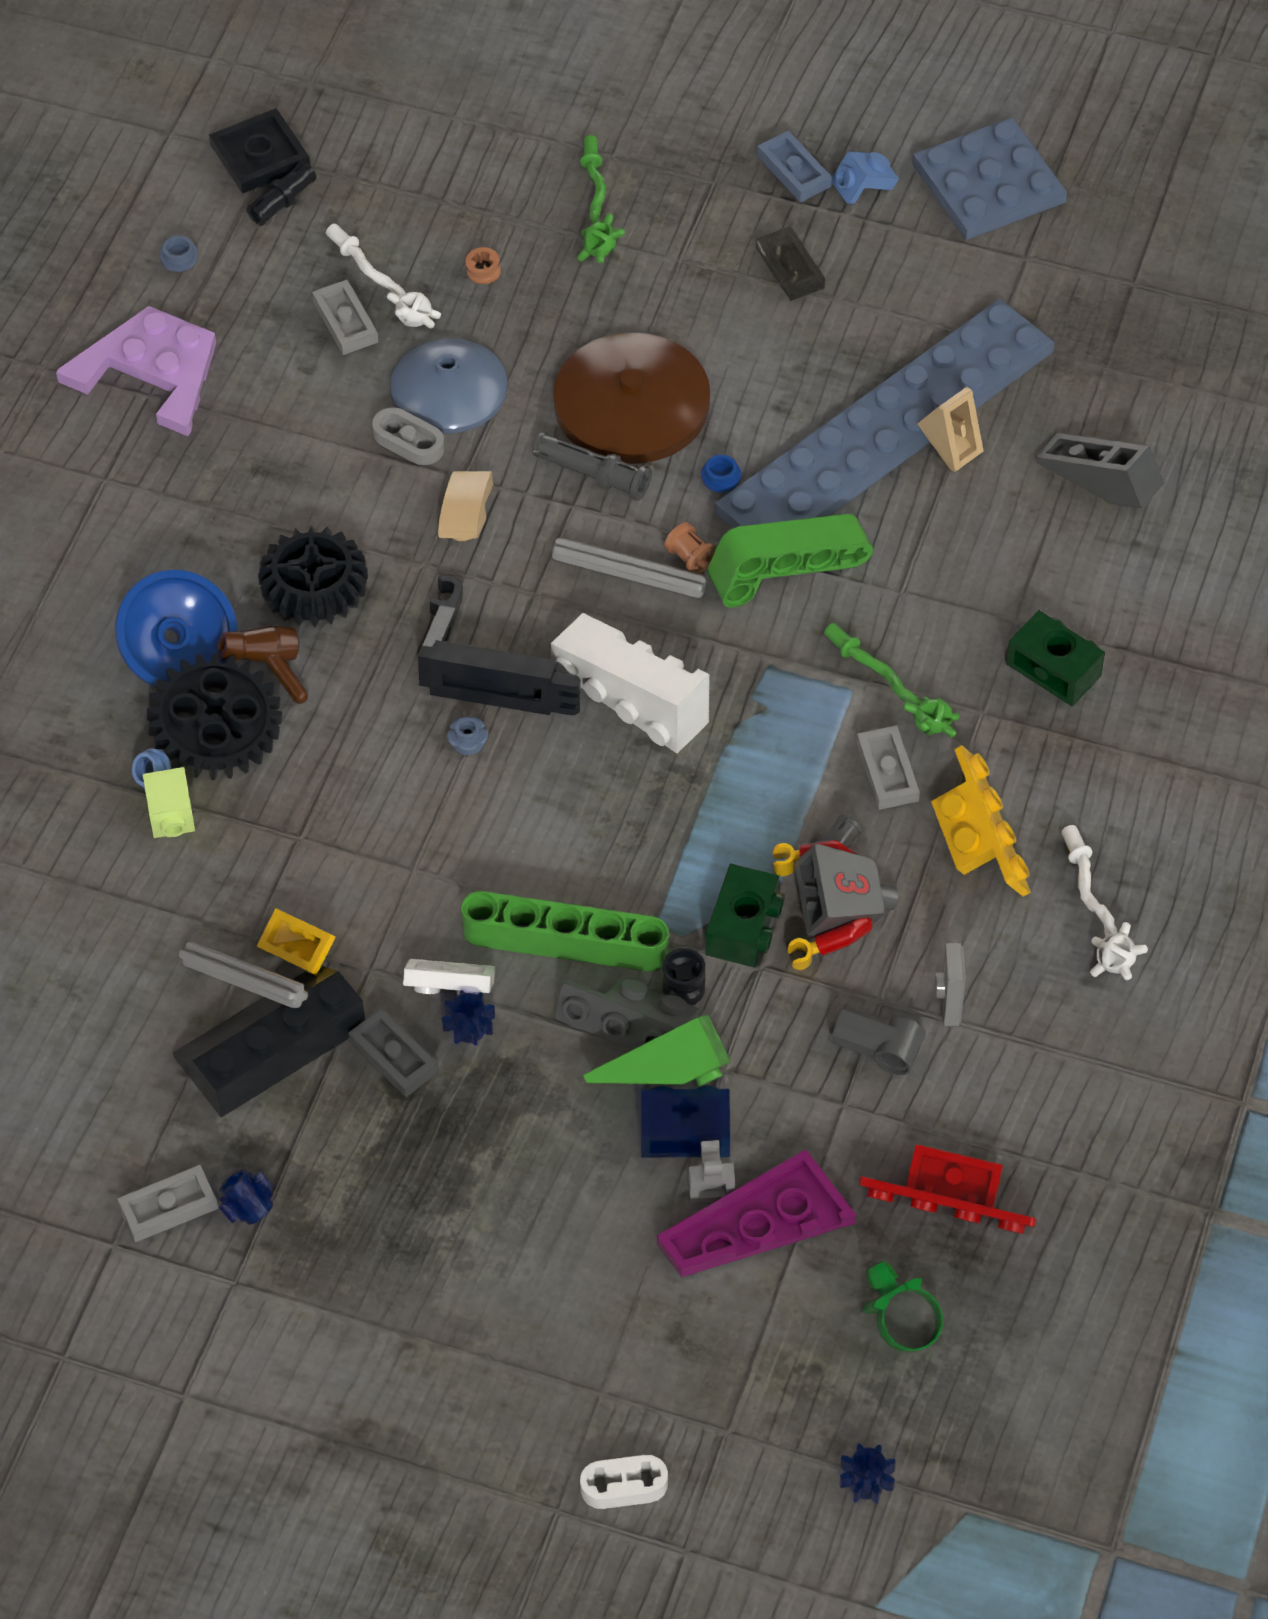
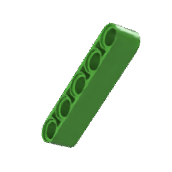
M485 891L469 894L461 904L463 935L470 944L479 947L646 972L661 969L666 955L669 954V929L664 921L653 916ZM477 918H487L485 920H475ZM519 924H529L526 927L517 926ZM562 930H570L571 932H569V933H561V932H559V931H562ZM604 936L614 937L612 939H602ZM647 942L656 943L653 946L644 945Z

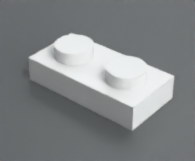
M410 959L404 968L403 986H414V991L423 994H436L440 992V989L457 990V995L462 997L477 998L483 996V993H490L494 984L495 966Z

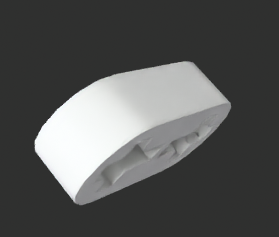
M653 1455L596 1461L586 1466L580 1475V1493L582 1498L589 1506L596 1509L658 1501L664 1496L668 1487V1470L661 1459ZM650 1471L651 1477L654 1478L653 1486L644 1487L643 1481L640 1480L641 1472ZM604 1477V1481L607 1484L606 1492L598 1493L597 1487L594 1486L595 1478Z

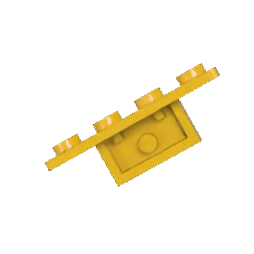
M961 745L954 750L966 782L931 801L956 869L965 875L996 857L1006 883L1024 897L1031 893L1026 881L1030 873L1024 860L1015 853L1012 844L1016 843V837L1010 825L1002 819L999 810L1003 809L1002 801L995 789L989 786L986 779L990 775L989 768L979 753L973 755Z

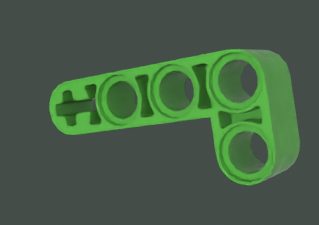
M852 514L746 525L733 528L722 536L708 566L707 573L724 606L735 608L748 603L754 597L762 579L857 567L865 563L872 556L874 549L856 516Z

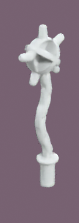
M332 224L327 228L326 235L340 247V253L343 256L352 255L359 269L365 275L391 291L388 293L387 299L396 304L395 315L398 316L404 325L418 327L424 324L430 329L434 327L435 323L431 318L439 319L441 313L432 309L430 301L423 293H405L399 284L373 268L362 250L358 247L359 239L357 237H350L337 224Z
M1069 825L1062 830L1061 834L1070 851L1068 855L1069 861L1079 866L1078 889L1081 894L1080 898L1090 911L1096 912L1104 924L1105 938L1101 939L1095 936L1091 941L1098 948V963L1091 969L1090 974L1093 977H1097L1106 970L1110 973H1121L1125 980H1130L1132 978L1130 967L1135 963L1137 955L1147 953L1148 947L1146 945H1135L1132 939L1128 937L1131 925L1127 922L1122 924L1118 933L1112 914L1106 906L1099 904L1091 893V863L1089 858L1092 856V849L1089 846H1085L1077 827Z

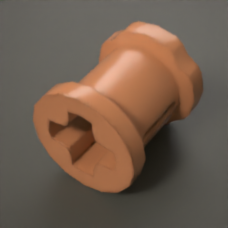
M684 522L676 526L668 534L664 547L669 553L677 554L686 563L688 571L701 574L708 568L716 549L711 543H705L695 534V527L691 523Z

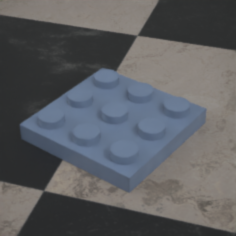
M1013 117L913 154V166L966 240L1066 203L1067 191Z

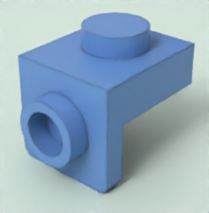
M848 151L833 174L831 182L847 204H855L864 188L892 190L899 177L890 167L889 160L882 154L877 152Z

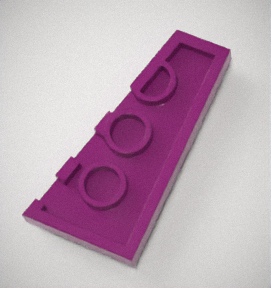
M805 1149L658 1234L657 1245L682 1278L856 1224V1214Z

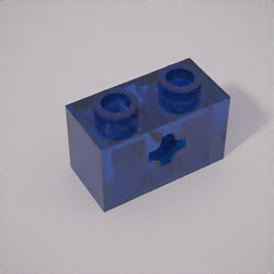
M659 1086L650 1090H641L642 1158L701 1157V1142L719 1140L720 1157H730L729 1089H718L713 1086H701L697 1089H673L667 1086Z

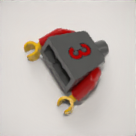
M837 840L800 845L799 850H794L787 843H779L772 851L773 859H787L773 863V872L776 875L784 877L792 874L794 870L796 871L807 936H815V941L810 943L806 939L796 938L788 945V954L794 953L797 950L807 953L805 957L798 958L792 962V967L796 970L808 968L812 962V955L821 953L822 956H825L855 943L870 933L872 925L884 915L885 910L892 911L897 906L898 890L894 885L880 884L875 861L872 858L858 855Z

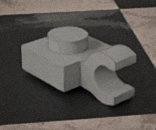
M719 1140L702 1141V1163L698 1166L688 1167L690 1204L715 1202L735 1190L733 1163L722 1164Z

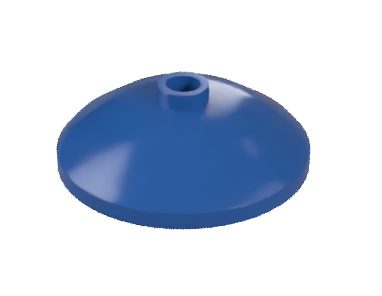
M184 570L159 571L137 582L123 598L115 620V638L122 659L139 679L155 688L157 679L167 681L166 670L168 668H172L180 673V660L182 659L186 660L191 666L196 665V655L200 654L205 663L211 662L213 654L218 653L217 643L222 633L238 631L234 610L225 594L205 577ZM165 631H174L177 634V642L171 643L167 641L164 635ZM220 660V663H226L227 660Z

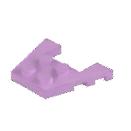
M148 306L60 367L56 372L57 380L61 384L88 395L106 370L111 367L172 392L156 413L157 423L185 436H189L193 427V415L199 406L203 381H206L215 350V333Z

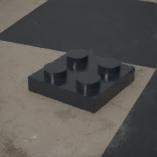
M277 108L209 134L211 147L242 194L268 184L274 179L284 177L300 161L310 165L309 155Z

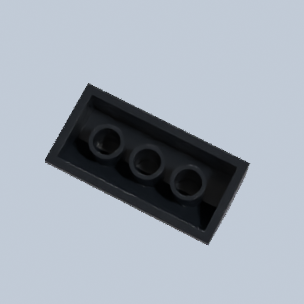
M321 965L317 975L305 971L292 979L302 983L304 991L308 992L307 1000L302 1001L299 1008H291L263 997L173 1052V1057L221 1118L349 1039L348 1033L365 1021L363 1000L339 971Z

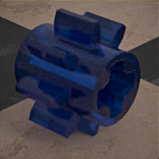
M461 990L453 1002H444L446 1015L442 1017L443 1031H454L455 1044L462 1041L473 1043L476 1046L484 1034H493V1022L491 1020L496 1018L495 1006L492 1004L484 1006L482 992L476 995L474 993H465Z
M241 1169L229 1176L221 1185L219 1191L223 1196L219 1200L222 1204L218 1208L231 1223L240 1219L241 1222L245 1221L248 1225L254 1224L265 1217L272 1209L273 1202L270 1198L273 1196V1193L270 1190L274 1186L261 1170L253 1175L251 1172L248 1173L245 1169Z
M858 1443L852 1458L845 1455L841 1457L840 1468L845 1472L840 1475L839 1485L840 1488L850 1487L854 1493V1502H858L862 1498L872 1499L877 1504L879 1503V1494L883 1489L886 1491L894 1490L895 1479L890 1474L895 1472L896 1461L895 1459L885 1460L881 1453L882 1445H877L874 1449L870 1447L864 1448Z

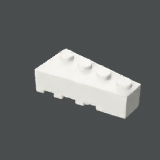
M584 613L551 643V660H556V672L580 677L581 688L584 689L592 700L606 704L616 711L617 715L628 724L633 723L645 731L656 744L660 746L665 745L675 753H678L709 723L708 673L697 669L692 674L682 669L684 667L683 661L671 655L663 660L654 655L650 645L640 640L632 645L626 641L623 632Z

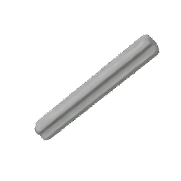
M558 537L553 545L552 558L556 561L695 598H702L706 590L707 577L702 574L563 537Z
M188 942L185 948L179 951V958L183 959L184 966L291 1008H299L302 1001L308 998V992L304 991L302 983L198 943Z

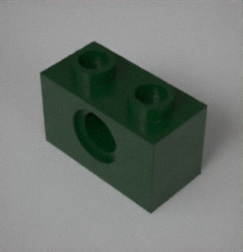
M1038 610L1009 640L1006 665L1073 707L1102 676L1105 651L1101 650L1092 640L1084 639L1068 629L1059 619L1051 618Z
M729 864L706 931V956L756 967L760 952L767 954L773 936V928H769L772 917L779 919L782 912L785 894L779 893V875ZM742 915H751V916H753V917H751V918H743V917H740V916H742Z

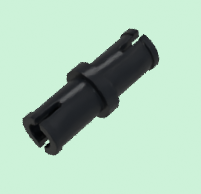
M300 161L280 180L274 179L268 185L269 190L247 206L246 210L250 218L256 224L259 223L260 226H263L283 207H290L295 202V197L308 185L316 181L317 177L312 167L307 163L304 164V161Z

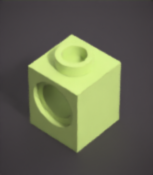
M184 767L143 774L153 837H177L183 833L195 831Z

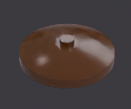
M645 333L609 335L584 345L574 352L563 364L554 385L555 416L563 433L575 445L604 456L610 454L619 455L622 461L629 464L653 462L679 452L699 435L707 421L710 410L709 380L700 362L688 350L671 340Z

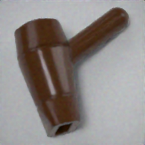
M267 626L240 632L222 633L217 643L220 660H228L231 655H234L235 660L242 659L267 663L295 703L303 704L307 701L308 692L286 663V661L295 660L299 652V638L294 628Z

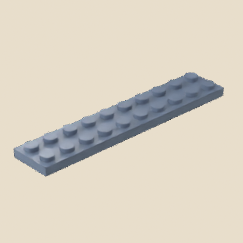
M998 299L715 503V513L732 528L832 515L930 443L917 423L965 387L972 389L975 408L977 409L1052 354L1054 351V341L1004 301Z

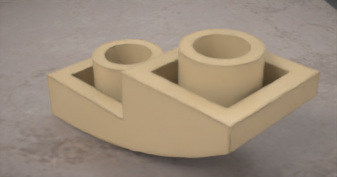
M453 471L442 504L438 527L439 538L467 541L479 537L487 519L485 503L493 487L492 471Z

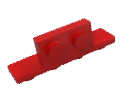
M918 1144L915 1145L906 1187L860 1176L858 1184L861 1187L868 1188L867 1197L892 1203L894 1195L912 1199L910 1204L912 1208L936 1213L937 1207L940 1205L955 1209L954 1218L980 1224L981 1216H986L999 1220L997 1228L1019 1234H1024L1025 1226L1035 1228L1037 1219L1034 1217L994 1208L1004 1165Z

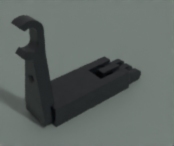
M453 576L438 577V589L442 593H451L452 596L444 601L437 598L430 600V613L435 617L418 656L419 686L430 687V695L545 715H550L551 712L576 715L580 712L581 679L577 675L556 672V660L450 643L455 620L463 600V585L459 579Z

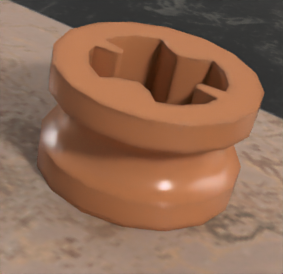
M476 248L465 259L467 275L475 283H492L501 274L499 255L491 248ZM482 263H489L490 267L487 268L484 265V269H477L476 265L480 264V266H483Z

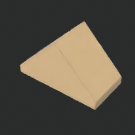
M965 387L917 423L949 469L954 472L984 452L973 392L968 387Z

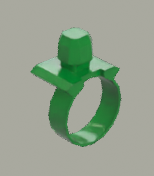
M881 1261L866 1270V1279L872 1292L877 1290L880 1296L866 1303L861 1312L870 1315L877 1312V1327L880 1336L888 1346L895 1350L912 1353L929 1347L938 1339L943 1328V1313L939 1303L932 1294L920 1288L922 1278H913L898 1285L895 1280L898 1278V1275L892 1266L886 1261ZM900 1292H914L925 1298L932 1307L935 1316V1329L930 1340L917 1349L906 1348L896 1343L888 1334L884 1322L885 1310L890 1299Z

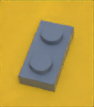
M789 130L758 145V158L800 203L831 187L832 176Z

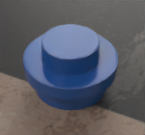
M722 454L715 455L703 466L701 479L703 484L714 492H728L736 488L740 483L741 470L732 457Z

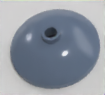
M456 338L437 339L413 348L399 360L393 370L390 382L392 401L396 408L418 417L446 434L472 430L489 421L501 409L508 389L505 368L493 352L478 343Z

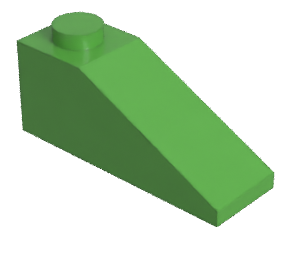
M709 1015L697 1017L583 1076L587 1083L686 1084L696 1080L698 1086L701 1087L723 1076L719 1068L731 1063Z

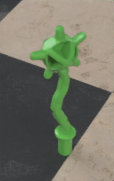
M588 135L583 139L584 155L580 159V164L590 174L596 189L590 206L589 218L591 226L581 231V235L584 236V249L579 253L577 259L582 262L592 255L596 257L598 263H603L604 257L610 251L615 250L617 238L623 236L625 231L623 228L615 230L611 226L613 215L610 213L606 215L603 222L600 219L601 206L604 202L607 186L604 182V177L597 170L602 165V158L598 154V139L596 136Z
M836 623L830 624L825 629L824 635L840 649V654L843 658L852 656L856 661L872 668L889 682L893 692L905 702L903 709L914 714L915 724L926 735L944 732L951 738L956 736V731L951 727L952 721L959 719V714L952 712V709L941 698L930 699L927 696L923 697L921 701L902 685L899 676L895 674L891 667L860 649V640L857 637L851 638Z

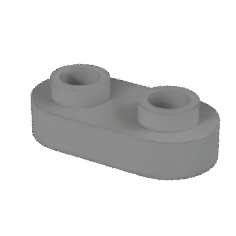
M386 408L374 416L372 421L373 436L379 445L418 465H430L442 458L445 451L444 436L435 426L399 408Z

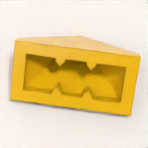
M275 908L257 947L317 975L336 936Z

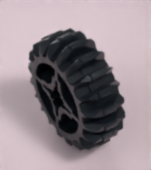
M311 525L306 533H300L295 528L293 537L289 538L280 534L279 545L269 544L267 555L262 556L260 562L261 569H259L258 579L259 585H261V595L264 601L268 602L272 613L280 612V616L284 621L294 617L298 626L305 620H310L316 628L319 620L326 619L332 625L335 615L346 618L349 612L348 608H358L359 597L365 596L368 569L365 567V557L362 551L358 550L354 540L346 541L342 531L332 536L328 526L322 532H316ZM316 571V573H314V581L311 582L312 572Z

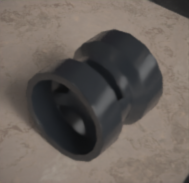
M679 948L667 954L663 961V993L665 995L681 997L690 1005L697 1004L705 994L706 963L697 951L690 948Z

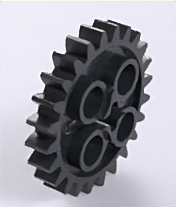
M214 653L211 662L205 663L203 657L197 654L196 665L191 666L184 659L180 660V673L172 668H168L166 670L167 681L157 679V693H150L149 705L151 707L147 708V721H150L148 723L149 736H156L154 738V748H166L165 753L169 761L175 758L179 759L178 768L184 767L186 769L189 765L194 766L193 773L195 778H198L203 769L209 770L211 780H215L218 770H224L226 776L231 779L233 767L236 766L245 774L248 773L249 760L259 765L262 764V751L272 753L273 739H279L280 727L278 725L281 724L282 712L278 711L280 708V697L272 696L274 692L273 682L262 684L264 677L262 670L251 675L249 661H246L240 667H236L234 655H231L226 663H220L218 653ZM216 687L223 691L220 693H210L207 689ZM181 712H187L194 716L190 718H180L179 716H177V714ZM238 714H248L252 718L241 720L235 716ZM208 739H218L223 743L210 745L205 741Z

